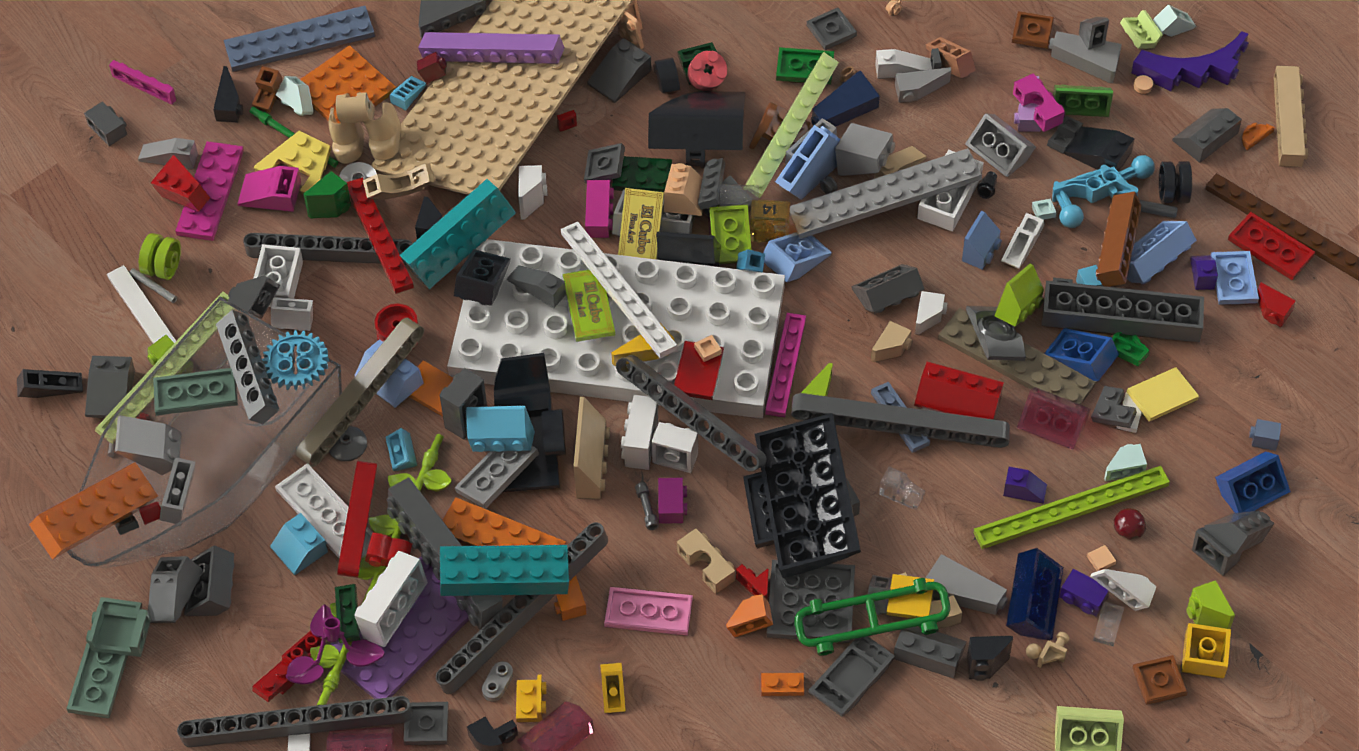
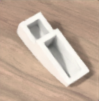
M1026 213L1020 226L1017 227L1001 262L1019 269L1037 241L1044 227V220Z

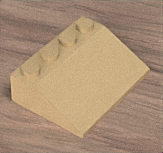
M580 397L574 456L576 498L601 499V491H605L606 480L602 479L603 474L607 473V462H604V456L608 457V444H605L606 439L610 438V427H606V419L585 397Z

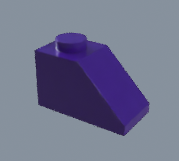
M1210 255L1190 256L1195 290L1215 289L1218 278L1215 259Z
M1008 467L1003 496L1044 504L1047 484L1029 470Z

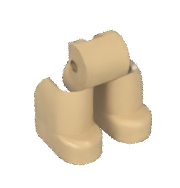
M358 92L356 97H350L348 93L337 95L336 112L340 123H337L334 108H330L328 121L330 135L333 140L332 150L336 160L340 163L348 164L358 160L361 156L365 137L361 122H364L369 135V148L372 156L378 160H387L395 156L399 149L401 123L394 106L391 103H383L381 117L374 120L375 106L369 100L366 92Z

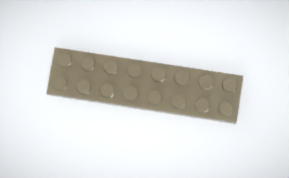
M961 308L956 311L938 336V339L1073 413H1076L1096 381L1089 379L1024 343L1025 361L987 360L967 312Z

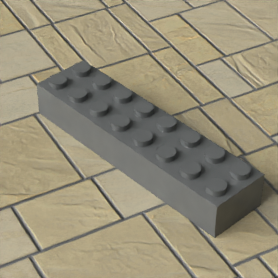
M1046 280L1041 326L1115 334L1116 332H1122L1125 335L1200 342L1203 331L1204 297Z
M408 477L388 489L387 512L391 519H395L398 522L401 532L408 535L410 542L413 543V548L421 552L423 561L427 565L430 564L435 577L440 580V546L462 545ZM500 595L454 596L458 607L462 611L465 610L470 623L474 627L477 626L479 630L503 607V599Z

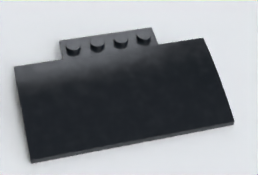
M833 413L755 433L757 448L765 454L766 464L761 468V472L743 476L756 548L775 544L779 571L783 578L815 570L860 553L861 548Z

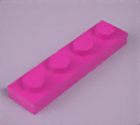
M113 60L109 64L112 77L171 105L176 101L174 89L169 84H163L154 77L146 76L139 70L129 68L124 63Z

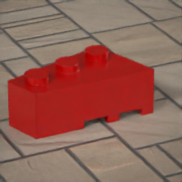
M174 155L151 182L161 197L197 212L210 199V196Z

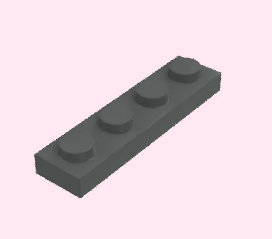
M723 158L711 159L705 163L698 200L701 210L719 205L726 164Z

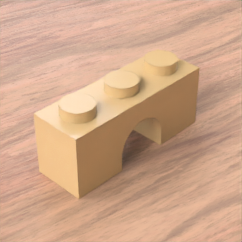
M694 529L677 541V552L689 566L697 561H706L710 564L703 569V581L715 594L735 581L736 569L734 565L723 558L721 551L710 544L708 537L704 533L701 534L697 529Z

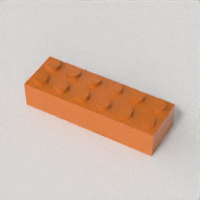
M136 462L39 514L29 526L53 560L138 512L139 508L151 504L158 495Z
M455 497L442 520L462 546L567 545L564 540Z

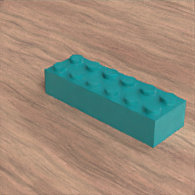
M486 179L401 253L400 257L428 289H431L464 260L473 249H476L513 217L516 212L500 190Z
M567 545L440 546V596L568 594L569 568Z

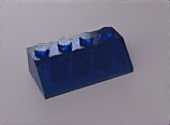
M1038 548L1018 553L1006 626L1018 635L1050 641L1053 640L1064 567Z

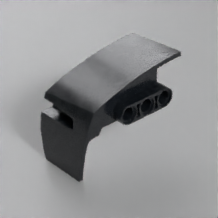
M538 353L501 358L494 381V406L526 407L535 430L532 446L539 452V455L503 492L560 488L558 456L566 455L564 419L562 409L553 410L545 354Z

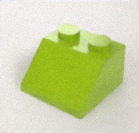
M1215 580L1193 588L1188 607L1186 608L1189 618L1193 619L1195 624L1231 629L1235 614L1217 581Z

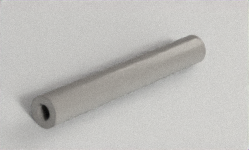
M132 268L129 273L132 277L172 303L177 301V296L136 269Z

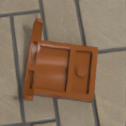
M770 102L750 142L749 148L754 149L761 136L771 141L788 110ZM805 120L790 147L807 133L811 124L809 121Z

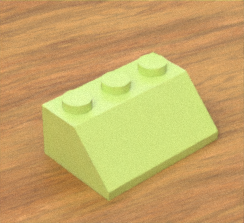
M1057 706L1055 751H1121L1124 723L1122 711Z

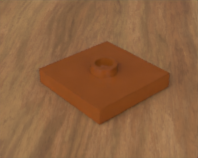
M1018 11L1012 43L1048 49L1054 17Z
M1174 655L1133 664L1132 669L1146 705L1187 696L1188 692Z

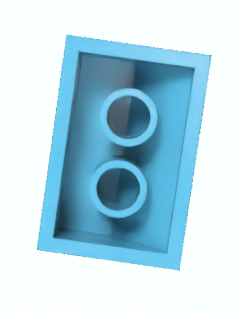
M525 406L467 407V439L473 452L531 451L535 430Z

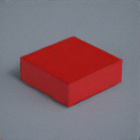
M574 110L557 115V127L560 132L577 126V116Z

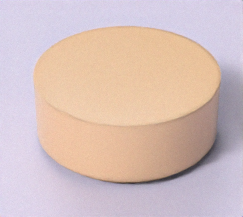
M1141 75L1135 79L1134 89L1138 93L1147 94L1152 90L1153 80L1150 77Z

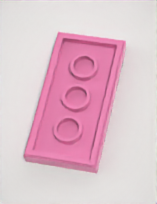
M610 587L604 627L688 636L693 595Z

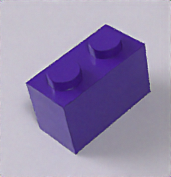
M1073 569L1062 585L1059 597L1067 604H1073L1081 608L1083 612L1097 617L1108 599L1110 591L1091 577Z

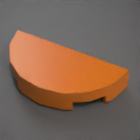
M1257 123L1248 125L1242 136L1243 146L1246 150H1249L1273 133L1275 127L1267 123L1266 125Z

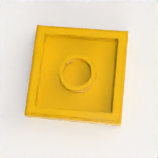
M893 574L890 590L914 585L913 580L920 577ZM925 578L926 582H934V579ZM933 590L923 594L915 593L890 598L888 600L887 615L905 618H918L930 615Z

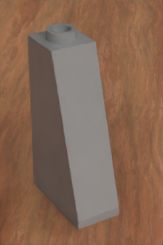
M1056 31L1055 38L1050 40L1049 49H1052L1051 57L1113 84L1122 44L1105 41V45L1088 50L1079 35Z
M942 554L926 576L928 579H934V582L941 583L946 588L948 596L954 595L958 605L961 607L996 615L999 608L1002 610L1008 601L1006 598L1007 589ZM933 590V600H941L940 594L936 590Z

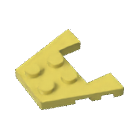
M298 131L258 162L254 169L255 171L277 167L279 163L288 167H297L299 172L309 176L300 189L301 194H304L322 179L331 153V147L318 139Z

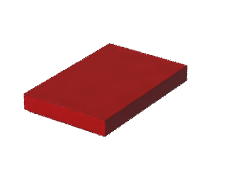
M685 341L674 385L689 397L713 401L724 347L720 346L722 354L704 362L694 348L695 342Z

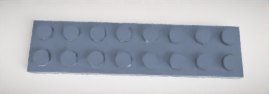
M361 6L226 39L224 44L232 72L372 38L375 37L366 6Z

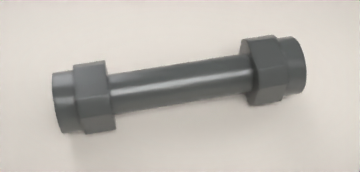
M639 483L635 486L637 497L641 499L646 516L644 518L645 525L648 530H655L659 527L657 516L653 514L649 501V488L646 483Z

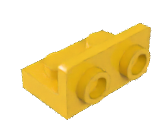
M542 674L537 675V680H517L516 722H542V714H546V701L542 700L543 695L547 694V684L542 682Z

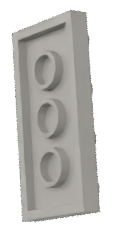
M533 446L531 451H490L457 484L455 490L458 494L486 509L539 455V452Z

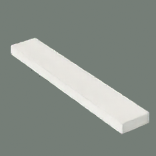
M123 265L108 273V279L151 342L154 344L164 335H167L175 343V338L126 267Z

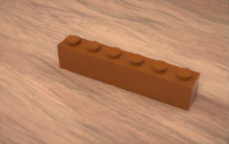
M1135 191L1114 195L1112 204H1110L1107 228L1104 230V242L1101 244L1102 251L1101 256H1099V266L1096 269L1097 280L1101 281L1105 287L1126 284L1142 206Z

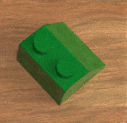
M332 171L303 194L307 214L311 219L336 218L342 213L347 212L351 207L347 183Z

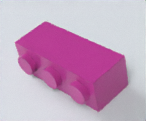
M587 180L585 231L591 238H609V230H613V219H610V215H613V203H610V199H614V188H610V180Z

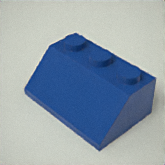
M1266 451L1215 477L1221 496L1235 513L1255 511L1291 492L1279 455Z

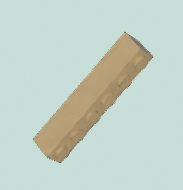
M1276 66L1273 78L1279 166L1302 167L1304 159L1307 160L1308 148H1305L1307 133H1304L1306 119L1303 118L1305 104L1301 101L1304 97V89L1300 87L1303 82V75L1299 73V67Z

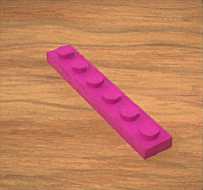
M786 314L765 415L784 418L786 416L806 315Z

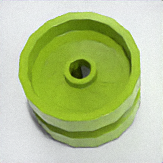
M155 233L148 234L139 254L140 273L148 276L156 274L160 279L170 280L175 275L180 262V241L172 237L164 238L162 235Z

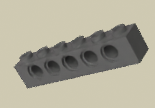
M231 310L216 323L248 419L264 424L280 411L277 398L271 387L272 384L268 378L266 367L262 361L248 317L244 313Z

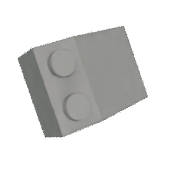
M120 415L117 420L115 452L161 475L170 472L175 457L180 458L181 431L164 423Z

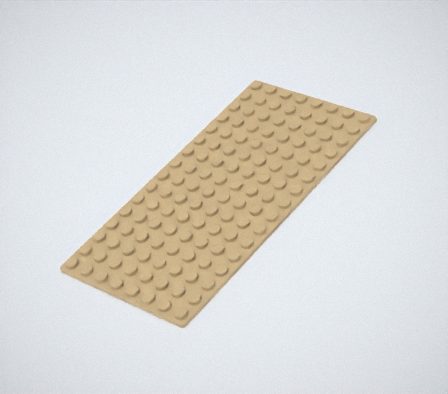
M492 0L469 33L560 34L565 48L559 63L447 61V67H445L446 75L429 85L401 123L400 143L396 155L387 160L375 159L371 166L378 173L394 175L407 172L427 163L431 166L434 182L429 184L431 186L469 195L488 179L501 190L634 0Z

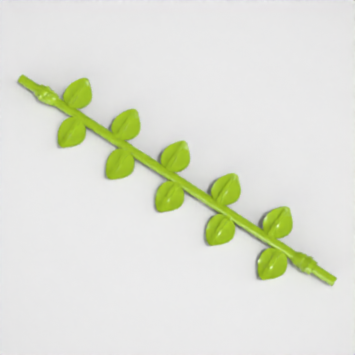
M437 434L431 448L424 453L422 468L417 480L407 473L389 475V486L392 487L409 477L419 491H421L423 484L432 491L446 489L452 482L447 473L440 469L430 470L438 460V450L443 441V435ZM389 515L369 518V524L374 533H381L392 538H400L402 532L399 529L398 522L395 519H391ZM365 557L361 559L358 578L362 580L372 579L363 602L366 599L367 593L377 583L380 574L384 573L387 568L385 566H371L365 561ZM331 603V613L337 618L336 603ZM344 644L340 653L332 645L324 646L318 665L327 669L333 667V669L323 681L324 690L317 705H326L331 693L338 688L340 672L347 659L346 654L349 651L345 648ZM320 646L310 648V654L314 661L317 659Z

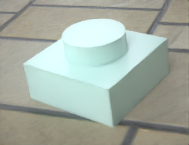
M1051 199L1032 202V209L1036 217L1043 220L1056 218V210Z

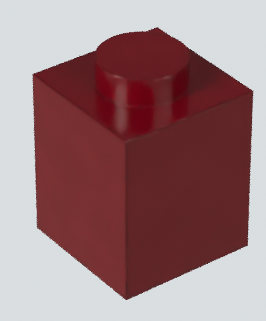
M437 52L417 61V71L426 84L446 75V61L443 57H439Z

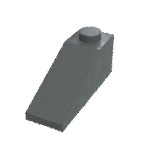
M518 265L507 278L508 282L553 308L566 296L565 281L546 271Z

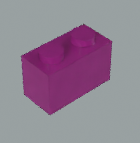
M658 478L659 524L683 523V515H687V503H683V498H687V485H683V478Z

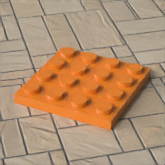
M350 45L300 79L309 86L313 108L327 121H329L330 108H334L337 123H340L336 112L337 95L348 93L350 97H356L358 92H366L369 100L374 106H377L390 97V94L396 89L394 84Z

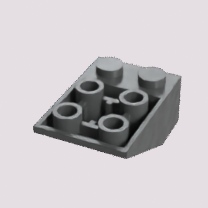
M188 556L161 557L151 574L148 613L151 618L150 623H176L181 616V611L189 601L190 595L204 571Z

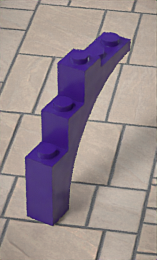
M1241 31L1225 47L1198 57H1167L1142 49L1133 61L1131 73L1136 76L1146 75L1153 80V84L1168 91H1172L1175 85L1178 86L1181 80L1200 88L1203 82L1207 83L1210 77L1228 85L1232 79H1236L1239 73L1237 67L1241 56L1240 53L1245 52L1249 45V42H1247L1248 33Z

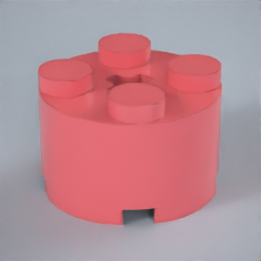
M703 51L697 54L689 64L687 73L689 82L696 89L712 91L724 81L727 75V65L724 58L716 51ZM705 68H706L707 70L709 69L711 72H710V73H708V72L705 73L704 70H705Z

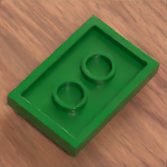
M779 47L776 81L805 83L822 53L824 52L834 59V51ZM832 75L827 84L832 83Z

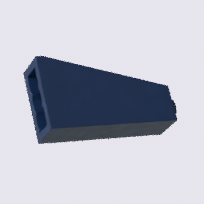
M858 71L812 109L811 123L814 126L823 118L835 127L879 108L880 96L862 71Z

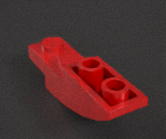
M310 630L282 655V661L252 686V691L267 702H270L279 693L283 695L295 684L286 678L287 669L291 661L301 656L311 657L310 648L320 646L322 638L314 636Z

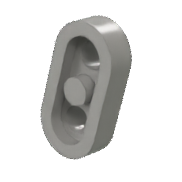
M501 661L492 667L482 685L483 697L486 700L494 702L502 698L513 678V669L509 663ZM500 669H505V670H506V671L503 672V673H500V672H499ZM492 686L496 687V689L490 690L489 688Z

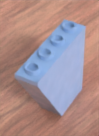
M814 125L775 182L802 200L822 179L837 167L835 148L841 139L824 126L818 128Z

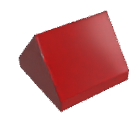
M157 501L138 509L145 525L160 519L161 507Z

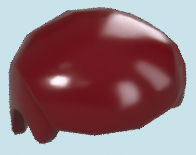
M1126 508L1119 511L1115 516L1114 529L1120 536H1124L1127 539L1136 536L1142 537L1146 531V521L1139 510Z

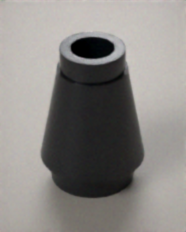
M988 172L978 184L977 192L980 197L989 199L995 194L997 174L995 172Z

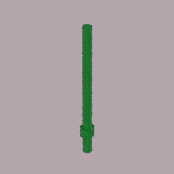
M251 107L249 112L259 118V121L263 124L273 127L288 138L295 134L272 119V116L267 112L263 113L256 107ZM329 156L328 164L335 168L338 165V161Z

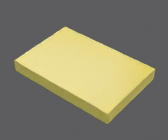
M1177 367L1128 388L1126 392L1149 422L1195 402L1199 398V395Z

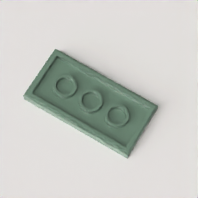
M231 368L153 378L156 416L238 405L237 384Z

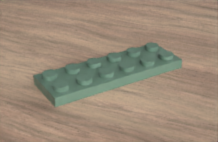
M101 597L99 605H103L104 610L138 615L139 609L143 607L141 602L104 597ZM87 643L67 705L68 713L110 718L128 655L91 651Z

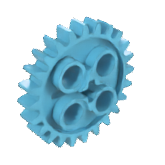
M295 330L293 335H290L287 331L286 337L278 335V341L272 339L273 346H266L267 351L263 352L264 358L262 361L266 367L268 378H271L272 384L278 383L279 388L284 384L286 390H289L291 386H294V389L297 390L299 385L305 389V384L307 383L313 386L312 380L320 381L319 375H325L324 369H328V350L325 348L324 342H320L319 337H313V333L306 336L303 330L298 335L297 330ZM295 346H297V355H298V357L296 358V362H297V374H294V373H295V367H294V363H295L294 347H295Z

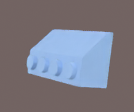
M1162 221L1134 243L1127 279L1131 283L1145 284L1151 280L1154 274L1163 271L1164 266L1175 261L1179 254L1189 250L1191 245L1197 240L1188 222Z

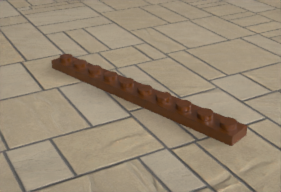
M1217 173L1206 184L1205 190L1247 215L1250 212L1254 213L1315 251L1314 255L1359 281L1358 256Z

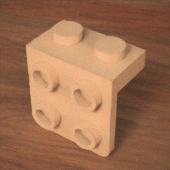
M634 0L619 20L618 32L622 38H625L642 50L644 45L640 30L643 28L637 0Z

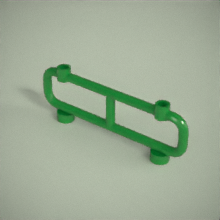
M918 578L913 580L914 585L827 603H822V599H814L809 602L810 606L804 607L797 612L794 618L796 635L801 644L807 647H816L818 655L825 656L834 653L833 643L916 626L921 627L923 635L933 634L939 631L937 622L946 619L951 611L948 592L941 583L926 582L925 578ZM930 590L939 592L942 603V611L940 613L879 625L875 601L915 593L923 594ZM866 603L870 627L814 639L806 637L803 626V618L811 614L819 615L826 611Z

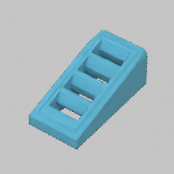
M410 76L390 94V102L407 110L427 84Z

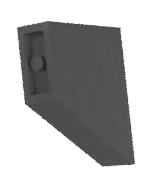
M421 0L418 24L421 39L425 32H440L481 15L486 10V0Z

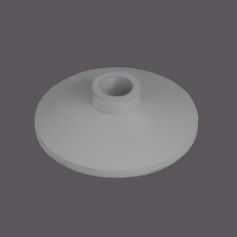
M355 162L344 167L339 177L345 182H349L362 177L365 180L377 173L371 165Z

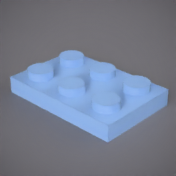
M1250 251L1211 252V257L1216 261L1218 273L1215 286L1218 304L1258 303L1259 296Z

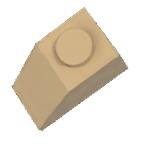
M890 321L872 348L871 361L877 362L901 356L904 350H908L912 344L911 330Z

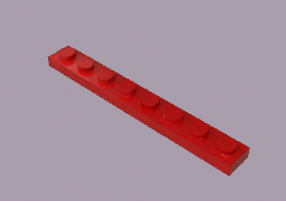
M363 177L346 182L350 199L395 294L413 289V281L374 200L368 199L366 196Z

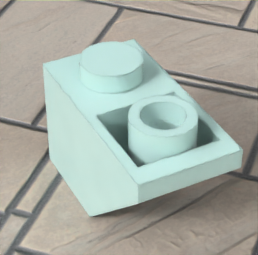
M285 76L276 96L281 99L283 104L291 106L296 114L300 116L313 115L314 110L309 86L296 76Z

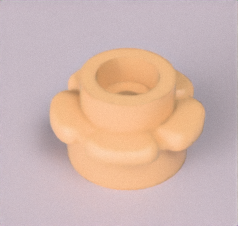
M891 0L886 6L888 14L897 15L902 10V2L900 0Z

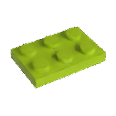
M748 204L709 207L711 235H714L721 245L719 264L737 263L738 253L747 249L752 250Z

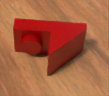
M743 564L737 567L736 580L753 596L763 594L767 600L769 569L767 568L756 577L755 573L750 568L747 569Z

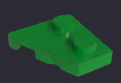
M1116 332L1112 337L1119 353L1117 357L1139 367L1149 356V349L1140 342L1137 335H1125L1122 332Z

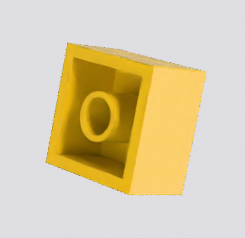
M1188 623L1184 639L1181 672L1224 679L1229 661L1231 629Z

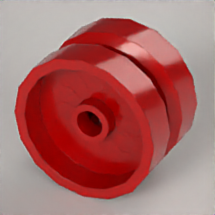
M399 303L390 304L382 308L374 320L377 340L380 339L384 342L404 318H409L418 324L417 315L414 310L407 305Z

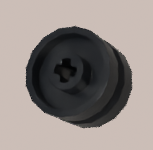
M1162 161L1160 163L1158 185L1159 198L1162 204L1172 203L1175 197L1178 203L1190 202L1192 194V169L1189 161H1179L1176 168L1171 161Z

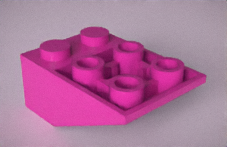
M277 166L246 174L237 205L294 212L302 182L299 168Z

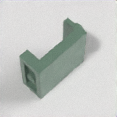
M98 605L96 612L92 614V628L88 630L86 642L89 644L91 651L141 657L151 622L148 610L139 609L137 615L106 611L103 605Z

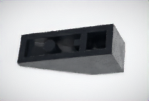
M223 66L213 109L215 119L220 122L238 123L240 115H243V104H240L239 96L228 67Z
M23 369L17 377L18 397L42 398L83 392L82 373Z

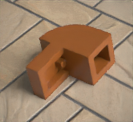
M262 66L255 81L258 91L252 106L270 113L275 100H279L276 93L282 83V76L278 70Z

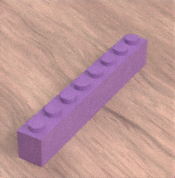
M425 32L418 47L422 58L437 52L439 57H443L445 61L547 64H558L565 48L560 34Z

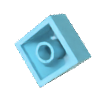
M302 513L286 522L270 545V548L294 575L328 552L325 539Z

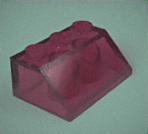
M1034 387L1029 392L1017 428L1073 450L1085 427L1091 409Z
M565 701L520 737L517 742L525 751H570L594 732L593 720L580 706Z
M394 727L329 731L327 751H394Z

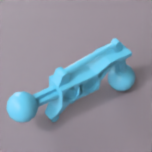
M1140 155L1133 159L1131 167L1119 172L1114 166L1110 168L1107 165H1102L1098 170L1076 176L1075 178L1062 182L1055 181L1053 184L1052 201H1058L1062 209L1059 215L1061 223L1067 228H1076L1080 226L1084 219L1083 210L1079 206L1072 204L1069 199L1070 197L1084 198L1090 203L1108 196L1113 198L1114 195L1133 191L1136 192L1138 197V188L1129 184L1126 180L1135 176L1140 179L1150 177L1155 170L1153 159L1146 155Z

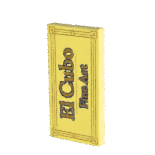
M625 188L618 255L657 260L656 234L660 232L664 192Z

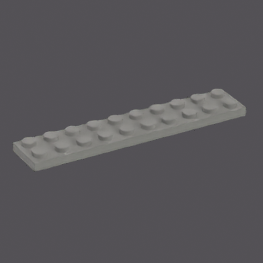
M969 148L789 206L788 212L799 238L802 239L982 180V175Z

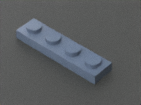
M889 382L871 389V395L878 404L906 407ZM899 434L912 453L930 444L928 437L923 436V434H921L922 437Z

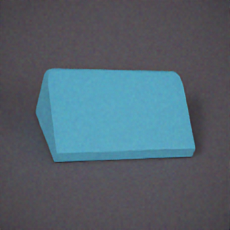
M400 428L385 437L393 471L417 466L409 432Z

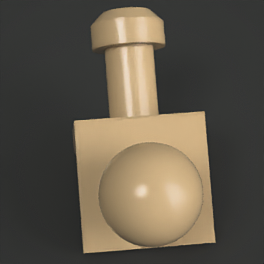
M1059 632L1056 636V643L1048 640L1043 651L1038 644H1030L1026 648L1027 656L1030 659L1039 658L1037 665L1039 668L1045 663L1057 660L1064 662L1067 649L1063 646L1070 639L1067 633Z

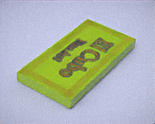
M584 270L562 274L563 281H565L566 296L576 342L615 336L607 292L592 272Z

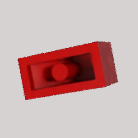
M1261 282L1258 287V303L1263 318L1271 324L1282 327L1293 312L1296 300Z

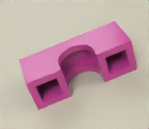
M1034 73L1014 82L1013 95L1022 106L1030 103L1039 105L1035 107L1033 119L1043 132L1063 123L1065 114L1063 106L1056 102L1053 94L1050 91L1048 92L1043 82Z

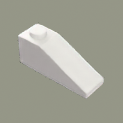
M896 49L876 50L875 66L877 79L895 78L898 73L932 70L930 58Z
M1109 569L1094 572L1090 576L1134 611L1150 606L1157 587L1145 576Z

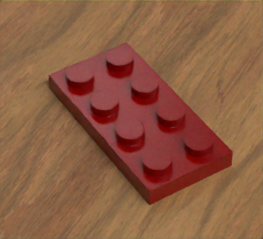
M1252 212L1228 236V241L1244 251H1250L1252 256L1290 280H1293L1315 254V251Z

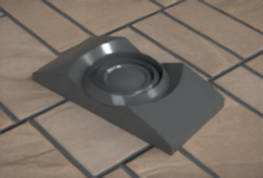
M966 307L967 314L987 360L1025 361L1026 355L1022 335L1016 332L1013 325L994 316L997 307Z
M868 636L857 638L809 689V693L843 717L858 704L865 692L881 678L895 659V655Z

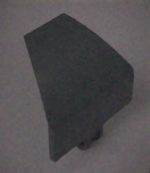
M697 91L681 95L662 104L649 113L648 148L686 149V165L701 166V168H705V150H742L745 92Z

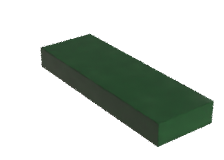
M356 584L335 587L336 615L340 620V630L344 632L347 642L361 640L360 629L354 616L358 608Z

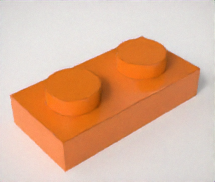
M761 673V696H804V673Z

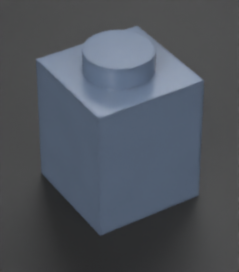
M1257 419L1255 427L1251 426L1249 438H1252V447L1276 451L1280 438L1281 423Z

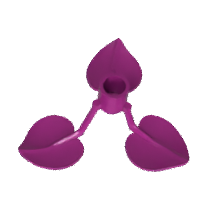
M324 604L316 612L310 624L312 634L316 637H322L317 659L314 661L311 657L307 656L295 658L288 666L286 678L297 684H311L319 680L324 673V669L318 664L320 663L326 640L328 642H336L341 638L345 648L349 650L346 654L347 660L352 665L358 667L369 666L383 658L385 654L380 646L366 639L353 641L350 646L344 637V632L340 630V620L334 617L331 609Z

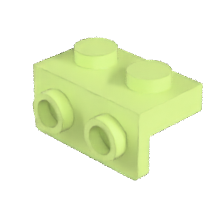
M1142 10L1138 17L1123 18L1120 22L1138 49L1155 48L1163 36L1146 10Z

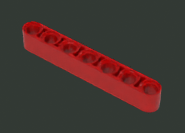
M357 461L338 564L337 575L353 578H358L377 463Z

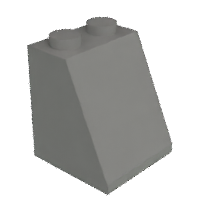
M851 123L835 148L838 175L878 173L882 166L886 165L889 154L893 153L895 149L893 134Z

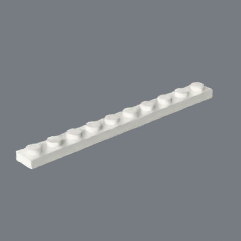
M577 221L562 228L561 235L658 357L662 358L677 351V344L579 222Z

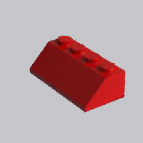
M927 361L920 379L914 406L935 412L994 420L1002 397L1004 382Z

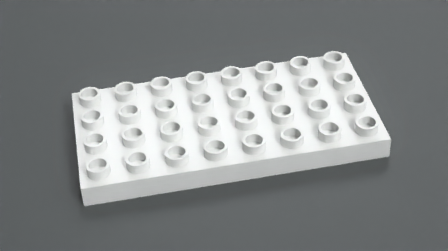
M486 239L475 249L511 258L492 306L482 305L471 300H463L447 365L449 376L454 378L457 373L466 368L484 379V384L494 385L501 358L544 353L551 392L632 402L634 395L648 396L617 372L616 366L612 364L611 352L639 336L640 333L608 292L607 297L615 328V336L576 342L567 296L553 308L507 281L508 276L518 265L549 272L563 280L562 274L589 270L573 249ZM604 253L657 321L674 337V342L677 344V351L657 360L644 361V363L674 385L684 342H697L712 335L718 345L724 347L713 401L691 398L709 412L763 419L785 289V275ZM626 364L627 368L630 370V364ZM642 373V379L646 381V376ZM658 385V386H657V390H658L659 393H661V392H662V389H661V387ZM673 396V402L677 405V399Z

